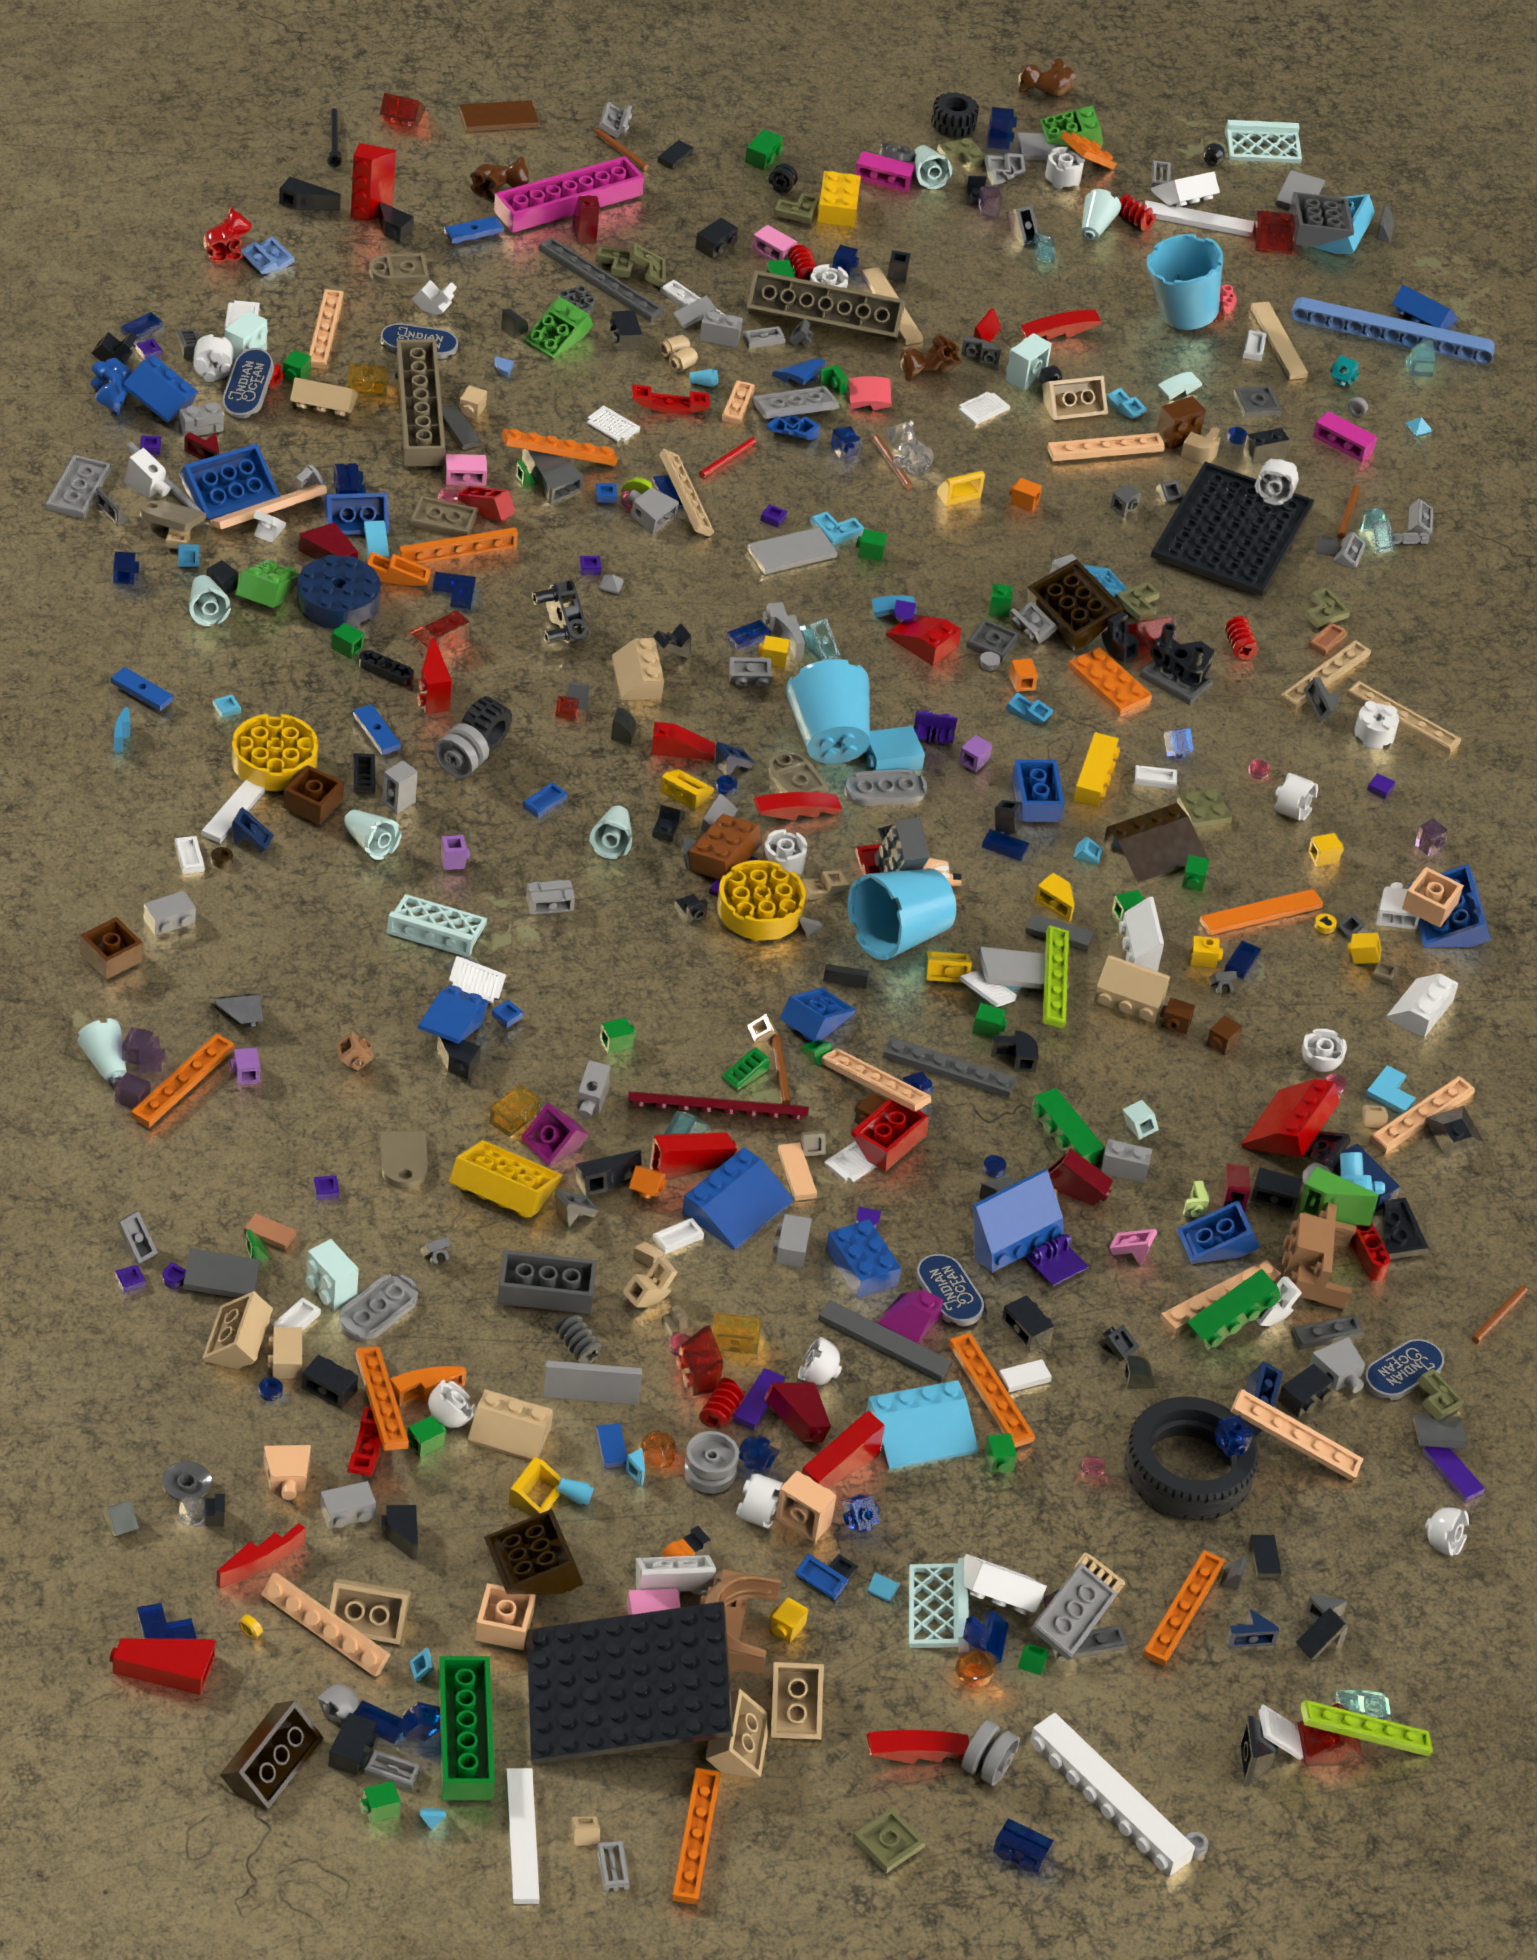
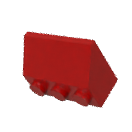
M888 1099L851 1131V1135L867 1161L886 1172L927 1136L929 1116L919 1110L913 1111Z

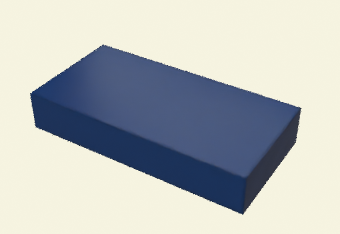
M551 782L523 801L522 807L539 818L567 799L568 793Z
M620 1423L596 1425V1434L604 1468L626 1466L627 1453Z
M809 1553L794 1572L795 1576L834 1601L849 1582L846 1577Z

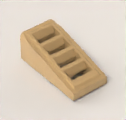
M1084 1552L1073 1568L1074 1571L1082 1563L1100 1579H1105L1104 1582L1108 1586L1110 1583H1113L1112 1589L1118 1594L1126 1583L1086 1552Z

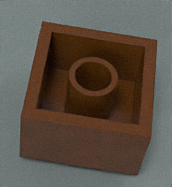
M1193 396L1161 406L1156 433L1160 434L1165 447L1170 450L1182 446L1190 432L1201 435L1206 409Z
M307 765L284 789L283 808L320 825L343 801L344 782Z
M115 917L80 935V954L107 980L143 961V942Z

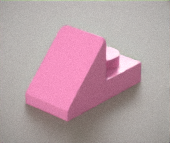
M1149 1229L1117 1233L1109 1249L1113 1255L1132 1253L1141 1266L1155 1239L1157 1230Z

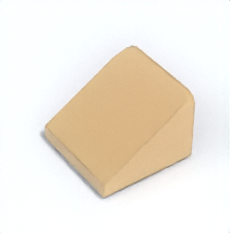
M767 1015L747 1025L755 1043L772 1040V1035L778 1034L774 1024Z
M1363 1105L1364 1126L1381 1129L1387 1125L1388 1112L1383 1106Z
M643 1242L634 1248L633 1259L652 1267L657 1258L664 1255V1251Z
M596 1816L571 1818L575 1846L597 1845V1843H600V1825Z

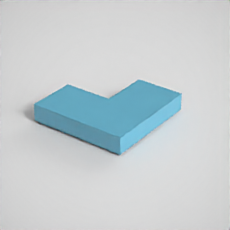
M827 511L810 517V523L815 528L820 527L832 545L862 536L865 529L855 517L840 523Z
M1388 1065L1368 1088L1365 1095L1401 1115L1412 1107L1416 1099L1398 1089L1405 1081L1406 1075Z

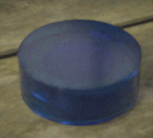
M1232 427L1228 431L1227 439L1233 444H1243L1246 442L1247 431L1241 427Z
M730 775L720 776L716 782V790L723 795H732L737 790L738 782Z
M990 1155L984 1160L983 1170L988 1176L1000 1177L1005 1173L1006 1161L1000 1156Z
M268 1377L260 1382L259 1395L262 1399L276 1401L281 1398L283 1384L279 1379Z

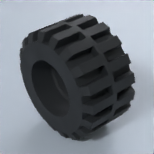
M958 92L943 93L934 100L931 118L932 126L936 131L950 137L970 135L976 129L979 105L976 100L966 96V94Z
M484 696L472 704L461 723L476 728L487 741L490 753L505 739L512 723V713L510 709L496 700Z

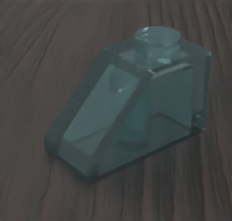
M1428 338L1412 348L1410 356L1406 358V367H1409L1410 375L1433 376L1436 364L1433 339Z
M1381 507L1364 510L1359 529L1376 554L1393 551L1395 547L1391 524Z
M827 618L814 620L800 626L805 647L819 661L835 659L841 656Z
M677 1111L664 1135L706 1133L711 1128V1125L693 1114Z

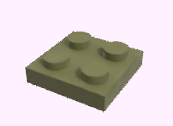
M1217 788L1178 794L1177 802L1189 816L1194 829L1231 823L1232 816Z
M892 1807L853 1834V1840L886 1874L925 1847V1841Z

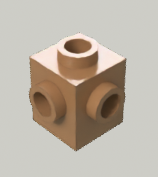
M352 1031L335 1044L339 1060L345 1066H350L357 1071L374 1059L370 1041Z

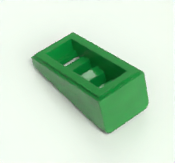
M755 1047L725 1072L721 1079L733 1089L739 1091L769 1071L770 1059ZM734 1075H736V1076H737L738 1078H740L741 1080H740V1081L737 1080V1079L734 1077Z

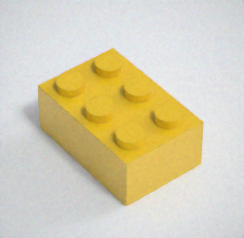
M824 171L818 223L854 227L861 176Z

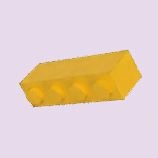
M1097 732L1094 733L1076 785L1073 801L1098 807L1100 799H1105L1107 791L1105 786L1109 787L1112 776L1109 772H1114L1116 765L1114 759L1118 760L1121 749L1117 747L1119 738Z

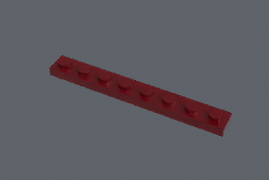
M628 1091L627 1097L628 1101H632V1106L645 1107L646 1102L655 1103L654 1107L668 1108V1104L677 1105L679 1110H690L691 1106L700 1107L699 1111L713 1112V1108L722 1109V1113L735 1114L736 1110L745 1111L744 1115L758 1116V1112H766L767 1117L780 1118V1114H789V1119L803 1120V1116H808L809 1107L802 1105Z

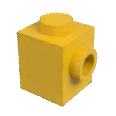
M766 635L764 643L759 645L758 655L762 656L761 658H771V666L785 668L790 640Z
M1332 833L1312 837L1308 853L1315 865L1321 866L1339 863L1344 847L1336 834Z
M1378 932L1352 934L1351 943H1348L1347 948L1348 955L1352 956L1353 963H1379L1381 944Z
M1193 936L1190 949V966L1216 969L1218 960L1221 961L1223 956V948L1219 947V938Z
M787 1597L779 1608L775 1607L769 1616V1620H771L769 1631L776 1637L791 1643L806 1624L808 1608Z

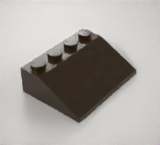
M1077 559L1027 587L1028 603L1032 601L1056 624L1058 629L1055 632L1075 652L1091 643L1107 627L1109 618L1124 610V607Z
M1178 803L1107 826L1103 846L1137 886L1185 870L1189 855L1208 859L1189 816Z
M552 1509L484 1537L506 1594H562L584 1585Z

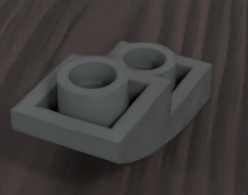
M964 336L961 355L980 358L979 363L999 364L1000 347L982 339Z

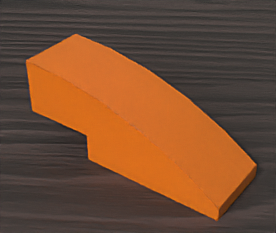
M371 551L365 562L375 570L381 582L396 585H427L431 571L429 568L395 554L389 559Z
M458 1366L430 1367L406 1372L390 1378L397 1405L400 1407L419 1397L424 1404L427 1403L430 1394L442 1380H445V1383L453 1381L462 1387L465 1385L467 1370L465 1367Z

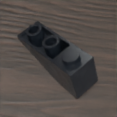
M290 176L279 188V204L298 210H340V193Z
M641 1150L577 1163L576 1184L585 1196L608 1192L631 1178L635 1166H642Z

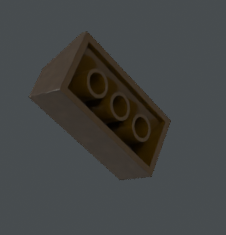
M295 1700L276 1703L220 1773V1776L236 1795L264 1810H268L324 1737Z

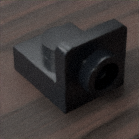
M694 894L675 900L674 907L685 921L689 923L706 917L708 902L706 899L699 901Z
M1124 1325L1117 1329L1112 1326L1102 1333L1104 1338L1098 1342L1100 1346L1107 1343L1119 1361H1122L1139 1348V1345Z

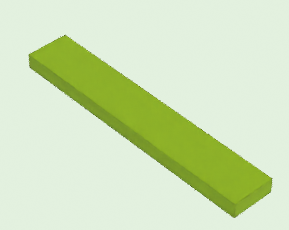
M1049 925L1046 930L1043 1023L1064 1029L1067 1011L1069 931Z
M1304 1700L1300 1704L1303 1722L1306 1726L1424 1756H1429L1433 1752L1429 1731L1309 1700Z

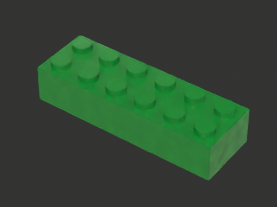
M439 1656L438 1703L441 1800H493L495 1779L490 1656Z

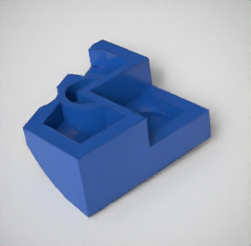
M818 358L774 370L772 371V376L785 383L792 379L804 385L807 381L814 382L820 377V370L825 368L826 361Z
M796 415L785 416L782 419L777 416L766 425V429L769 431L807 440H815L820 435V425L806 416L802 419Z

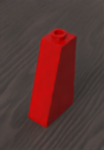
M727 1132L655 1135L653 1137L650 1168L665 1173V1180L718 1168L737 1153V1145L734 1140H731Z
M870 1411L865 1412L802 1468V1474L809 1476L824 1488L830 1489L879 1456L885 1425Z
M121 1638L117 1648L113 1647L109 1661L113 1663L114 1674L201 1695L215 1658L216 1640Z

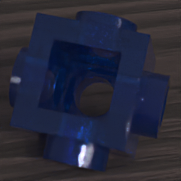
M1241 1416L1218 1420L1214 1436L1216 1437L1218 1447L1222 1448L1226 1457L1248 1452L1250 1442L1252 1441V1432L1249 1427H1246Z
M749 1436L743 1440L739 1447V1459L744 1461L743 1466L752 1471L757 1469L760 1472H769L780 1451L771 1446V1441L764 1436Z
M861 1493L841 1501L845 1512L843 1513V1519L849 1529L858 1530L862 1533L872 1530L873 1525L880 1523L878 1516L880 1510L874 1501L873 1495Z

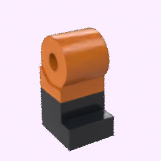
M696 1526L690 1530L689 1535L667 1545L662 1552V1557L709 1555L711 1539L699 1526Z

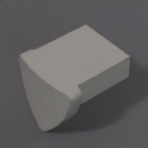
M309 464L295 478L290 487L292 492L300 490L306 484L311 486L324 484L323 478L312 464Z

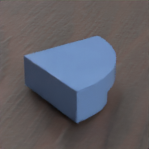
M495 356L494 367L500 371L502 376L508 378L513 369L514 361Z

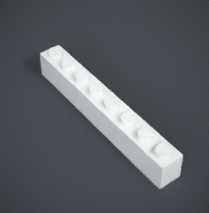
M1053 1713L1033 1727L1030 1739L1033 1748L1041 1752L1049 1760L1050 1764L1067 1778L1070 1784L1076 1786L1089 1802H1092L1101 1810L1104 1817L1110 1819L1123 1835L1128 1836L1142 1853H1145L1152 1859L1158 1869L1163 1870L1170 1877L1191 1861L1195 1846L1056 1713Z

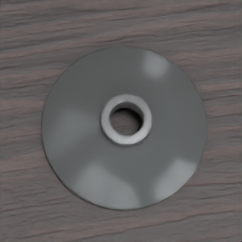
M182 1461L171 1465L165 1471L162 1485L165 1492L173 1499L191 1502L201 1499L209 1492L212 1478L210 1472L203 1465L192 1461Z

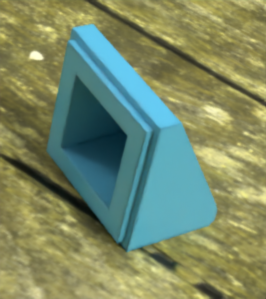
M1086 836L1076 845L1073 857L1078 860L1098 864L1103 848Z
M642 1448L628 1455L626 1472L640 1486L644 1483L645 1475Z

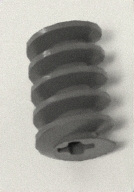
M580 1315L567 1316L556 1323L554 1327L555 1332L559 1334V1338L564 1341V1344L574 1354L575 1359L579 1363L591 1364L596 1360L602 1349V1343L597 1341L595 1335H592V1330L587 1328V1323L582 1322Z

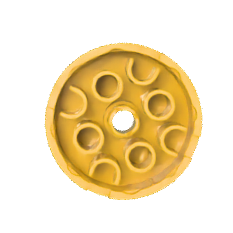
M262 714L244 721L233 734L232 767L237 776L243 781L247 780L258 786L265 787L267 791H284L307 765L317 768V736L308 724L293 716L281 714V717H268V714Z
M764 860L742 862L733 866L729 873L723 875L719 886L717 911L722 922L736 934L750 938L753 941L781 939L792 933L800 925L799 919L803 917L806 899L805 886L796 873L793 871L788 872L781 868V864Z

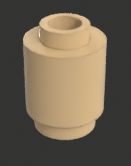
M682 334L665 339L660 344L661 353L665 358L670 357V355L685 347H690L689 339Z
M685 347L670 355L669 365L676 372H681L696 363L698 354L692 347Z

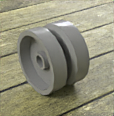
M459 723L454 725L446 735L438 740L434 746V754L443 770L455 778L463 779L469 777L488 758L489 747L483 735L476 728L468 724Z
M706 1431L692 1437L687 1445L683 1475L687 1483L695 1490L711 1494L723 1492L731 1487L736 1478L739 1449L736 1442L728 1435L716 1431Z
M986 1720L974 1735L965 1752L961 1765L962 1769L972 1775L981 1771V1779L992 1786L996 1785L1009 1768L1019 1747L1020 1737L1010 1731L1001 1734V1728L998 1724L991 1720Z

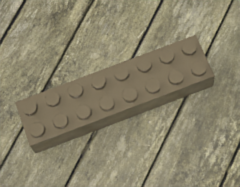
M754 270L747 303V310L749 312L800 322L806 319L810 324L898 341L905 307V300L757 270Z
M436 339L397 340L396 359L404 465L445 466V439Z

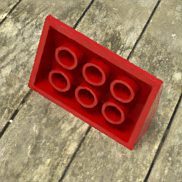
M1312 1079L1278 1090L1241 1143L1242 1148L1303 1157L1340 1103L1336 1083L1323 1079Z

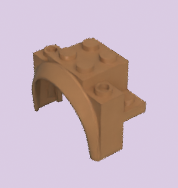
M1328 1202L1325 1210L1320 1211L1319 1216L1300 1212L1296 1221L1293 1220L1290 1235L1285 1236L1283 1248L1286 1249V1252L1282 1258V1265L1285 1266L1284 1275L1288 1276L1302 1292L1299 1297L1344 1310L1351 1296L1352 1288L1334 1284L1328 1280L1332 1274L1334 1247L1348 1248L1350 1240L1356 1232V1226L1336 1221L1337 1205Z
M722 1569L721 1579L716 1578L714 1588L708 1587L707 1596L701 1597L700 1605L724 1601L730 1682L733 1669L758 1674L763 1673L767 1650L739 1640L748 1598L777 1602L781 1579Z

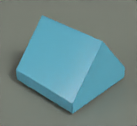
M874 1573L867 1592L890 1602L900 1583L879 1573Z

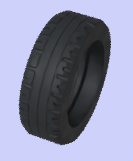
M1183 1396L1169 1398L1148 1407L1135 1420L1125 1452L1126 1475L1136 1493L1154 1509L1166 1515L1183 1520L1198 1521L1217 1518L1236 1509L1249 1494L1258 1464L1256 1440L1243 1420L1219 1403L1199 1397ZM1173 1436L1195 1437L1219 1449L1227 1458L1231 1470L1224 1476L1213 1480L1195 1481L1185 1479L1165 1469L1157 1461L1151 1449L1154 1444L1165 1438Z

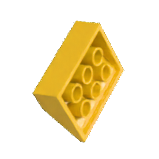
M482 1140L456 1157L449 1182L455 1184L460 1190H469L475 1193L481 1199L492 1200L499 1207L517 1211V1214L522 1217H532L541 1210L564 1175Z

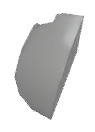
M334 1684L317 1698L324 1717L339 1723H343L348 1713L353 1714L359 1705L356 1693L343 1684Z

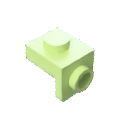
M1194 1181L1190 1195L1191 1199H1187L1185 1202L1184 1217L1205 1216L1210 1201L1209 1190L1205 1189L1203 1181Z

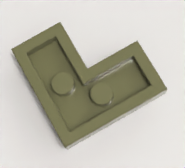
M971 138L938 144L937 151L948 158V160L962 157L970 168L985 165L984 158L986 156Z
M801 193L797 203L779 199L774 210V216L810 224L820 197Z
M633 243L630 247V260L646 268L645 280L650 284L660 288L666 283V259Z
M599 246L595 261L605 265L612 264L611 275L619 278H629L634 266V262L630 260V251Z
M1149 582L1116 593L1115 599L1140 622L1155 616L1156 609L1149 602L1159 599L1160 592Z
M1328 587L1311 592L1310 599L1317 607L1306 610L1305 617L1316 628L1328 625L1330 622L1334 623L1349 618L1350 610Z
M1434 1369L1422 1374L1417 1380L1423 1390L1431 1395L1426 1398L1422 1405L1427 1409L1429 1415L1437 1421L1460 1409L1465 1403Z

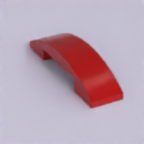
M632 384L631 387L632 400L655 411L687 414L710 408L709 393L690 391L689 396L685 397L652 393L651 386Z
M364 1407L359 1434L347 1469L348 1473L372 1476L375 1470L382 1442L371 1407Z

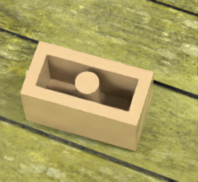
M274 1327L273 1336H268V1351H273V1355H268V1369H273L272 1379L301 1380L302 1327Z

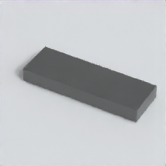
M456 404L443 407V422L460 448L465 450L480 446L481 440Z
M1031 914L1025 933L1046 939V930L1050 925L1069 931V946L1088 950L1094 931Z
M1356 1315L1292 1327L1291 1334L1299 1350L1336 1343L1347 1337L1350 1340L1361 1338L1364 1335V1331Z
M1121 1625L1092 1630L1071 1659L1127 1650L1128 1643ZM1053 1649L1057 1662L1066 1660Z

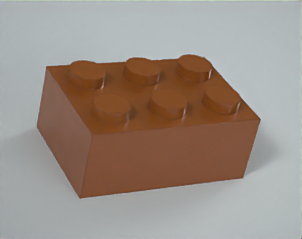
M722 814L689 850L691 870L721 880L723 875L729 873L733 866L746 862L762 845L759 824Z

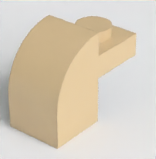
M1212 427L1206 437L1190 432L1183 443L1181 457L1195 463L1211 462L1216 459L1220 438L1218 437L1220 429Z
M658 1257L646 1275L634 1274L623 1293L635 1307H651L666 1298L672 1291L668 1286L678 1271L665 1257Z

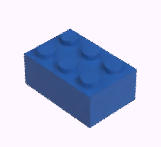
M1015 759L1012 782L1016 802H1022V822H1061L1065 803L1057 760Z
M870 1219L828 1232L826 1252L857 1299L898 1286L901 1267Z

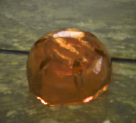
M663 1431L648 1433L643 1437L639 1449L642 1448L644 1463L650 1466L667 1468L676 1457V1442L670 1434Z
M973 1649L961 1655L956 1662L955 1671L957 1677L969 1687L978 1688L986 1686L995 1676L996 1662L990 1652Z

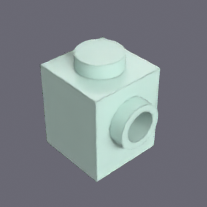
M1143 1100L1122 1109L1128 1128L1139 1140L1159 1130L1154 1112Z

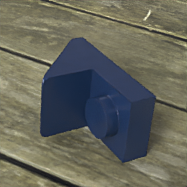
M717 742L715 745L716 765L726 777H729L736 767L751 769L755 763L743 749Z
M241 807L232 821L235 845L246 839L260 852L267 849L274 835L246 809Z
M1250 1609L1246 1625L1237 1624L1229 1627L1226 1638L1227 1647L1275 1646L1279 1627Z

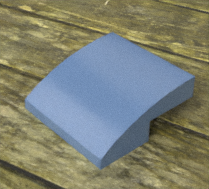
M273 236L261 244L254 241L241 249L242 255L260 274L278 271L295 262L294 257Z

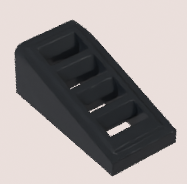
M353 753L354 792L375 793V754ZM358 772H370V774H364V773H358ZM358 778H370V780H358ZM358 784H370V786H358Z

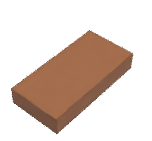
M1330 622L1309 642L1308 647L1326 656L1347 636L1348 631Z
M257 1213L253 1215L244 1228V1234H246L247 1230L251 1229L263 1242L284 1251L287 1250L297 1234V1230Z

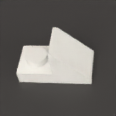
M257 510L253 517L259 520L254 536L268 542H273L286 526V522Z

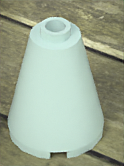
M921 145L914 150V164L918 182L927 189H938L944 186L947 179L952 175V166L948 158L928 146Z
M1093 189L1086 195L1081 234L1085 239L1097 240L1119 214L1121 203L1117 197L1114 198L1110 195L1111 192L1103 189Z
M200 575L196 577L192 583L189 612L193 620L203 626L222 623L231 611L229 597L209 576Z
M613 806L592 828L589 842L590 845L592 844L596 854L607 859H617L619 856L626 855L631 849L632 832L629 812L626 808Z
M356 809L346 814L344 827L363 850L375 860L384 859V855L392 854L399 845L401 832L398 829L399 824L394 820Z
M109 1018L105 1023H100V1020H97L83 1027L78 1032L79 1038L76 1037L78 1045L106 1082L112 1084L122 1082L127 1075L119 1022Z

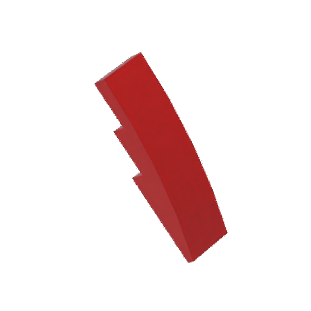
M1095 309L1076 310L1039 318L1021 325V328L1026 338L1034 333L1040 337L1046 336L1047 340H1050L1062 334L1069 338L1098 326L1102 322Z
M787 792L756 796L753 799L759 815L793 821L799 815L817 818L821 812L839 815L842 811L839 799L835 794Z
M298 1523L283 1537L274 1532L259 1546L250 1541L217 1570L216 1586L223 1588L244 1581L287 1558L305 1544L306 1528Z
M888 1730L868 1732L866 1735L870 1756L915 1764L918 1759L940 1763L945 1757L963 1760L970 1744L967 1734L946 1731Z

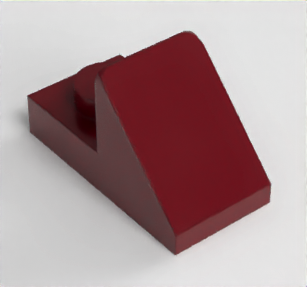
M191 432L187 433L184 437V451L200 460L219 455L216 433L206 440Z

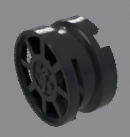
M781 163L770 173L768 181L776 192L788 193L797 183L798 174L791 165Z

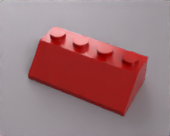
M364 143L358 144L353 156L350 217L370 221L379 218L380 203L383 202L393 207L396 150Z

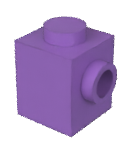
M974 735L961 747L959 763L977 772L990 760L993 744Z
M464 835L442 836L441 859L443 869H465L466 860H469L470 854L469 847H466Z
M257 1048L234 1049V1059H230L231 1073L235 1072L237 1085L260 1083V1062Z

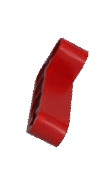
M1372 1222L1370 1226L1355 1225L1356 1232L1353 1234L1350 1243L1366 1275L1372 1280L1381 1281L1386 1277L1391 1260Z

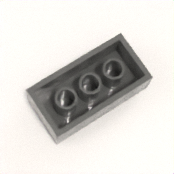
M920 817L896 820L875 854V864L879 866L880 873L924 868L930 856Z
M504 1250L497 1304L591 1314L597 1260Z

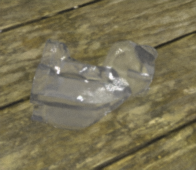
M911 419L908 423L904 422L888 428L887 435L891 446L902 452V454H897L893 457V466L897 469L905 470L908 475L920 477L931 466L934 454L927 445L915 438L914 422Z

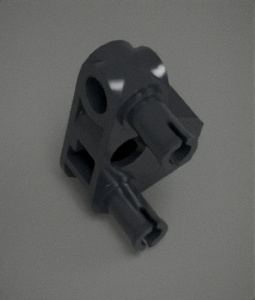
M572 580L551 584L547 590L532 593L534 604L538 605L546 602L551 622L560 626L559 629L544 632L546 644L562 640L566 643L575 644L580 640L588 638V627L576 587ZM572 629L577 630L578 634H575Z
M1172 623L1163 624L1161 636L1150 647L1151 657L1189 686L1200 685L1212 665L1214 650L1202 641L1185 644L1178 643L1173 639L1176 627Z

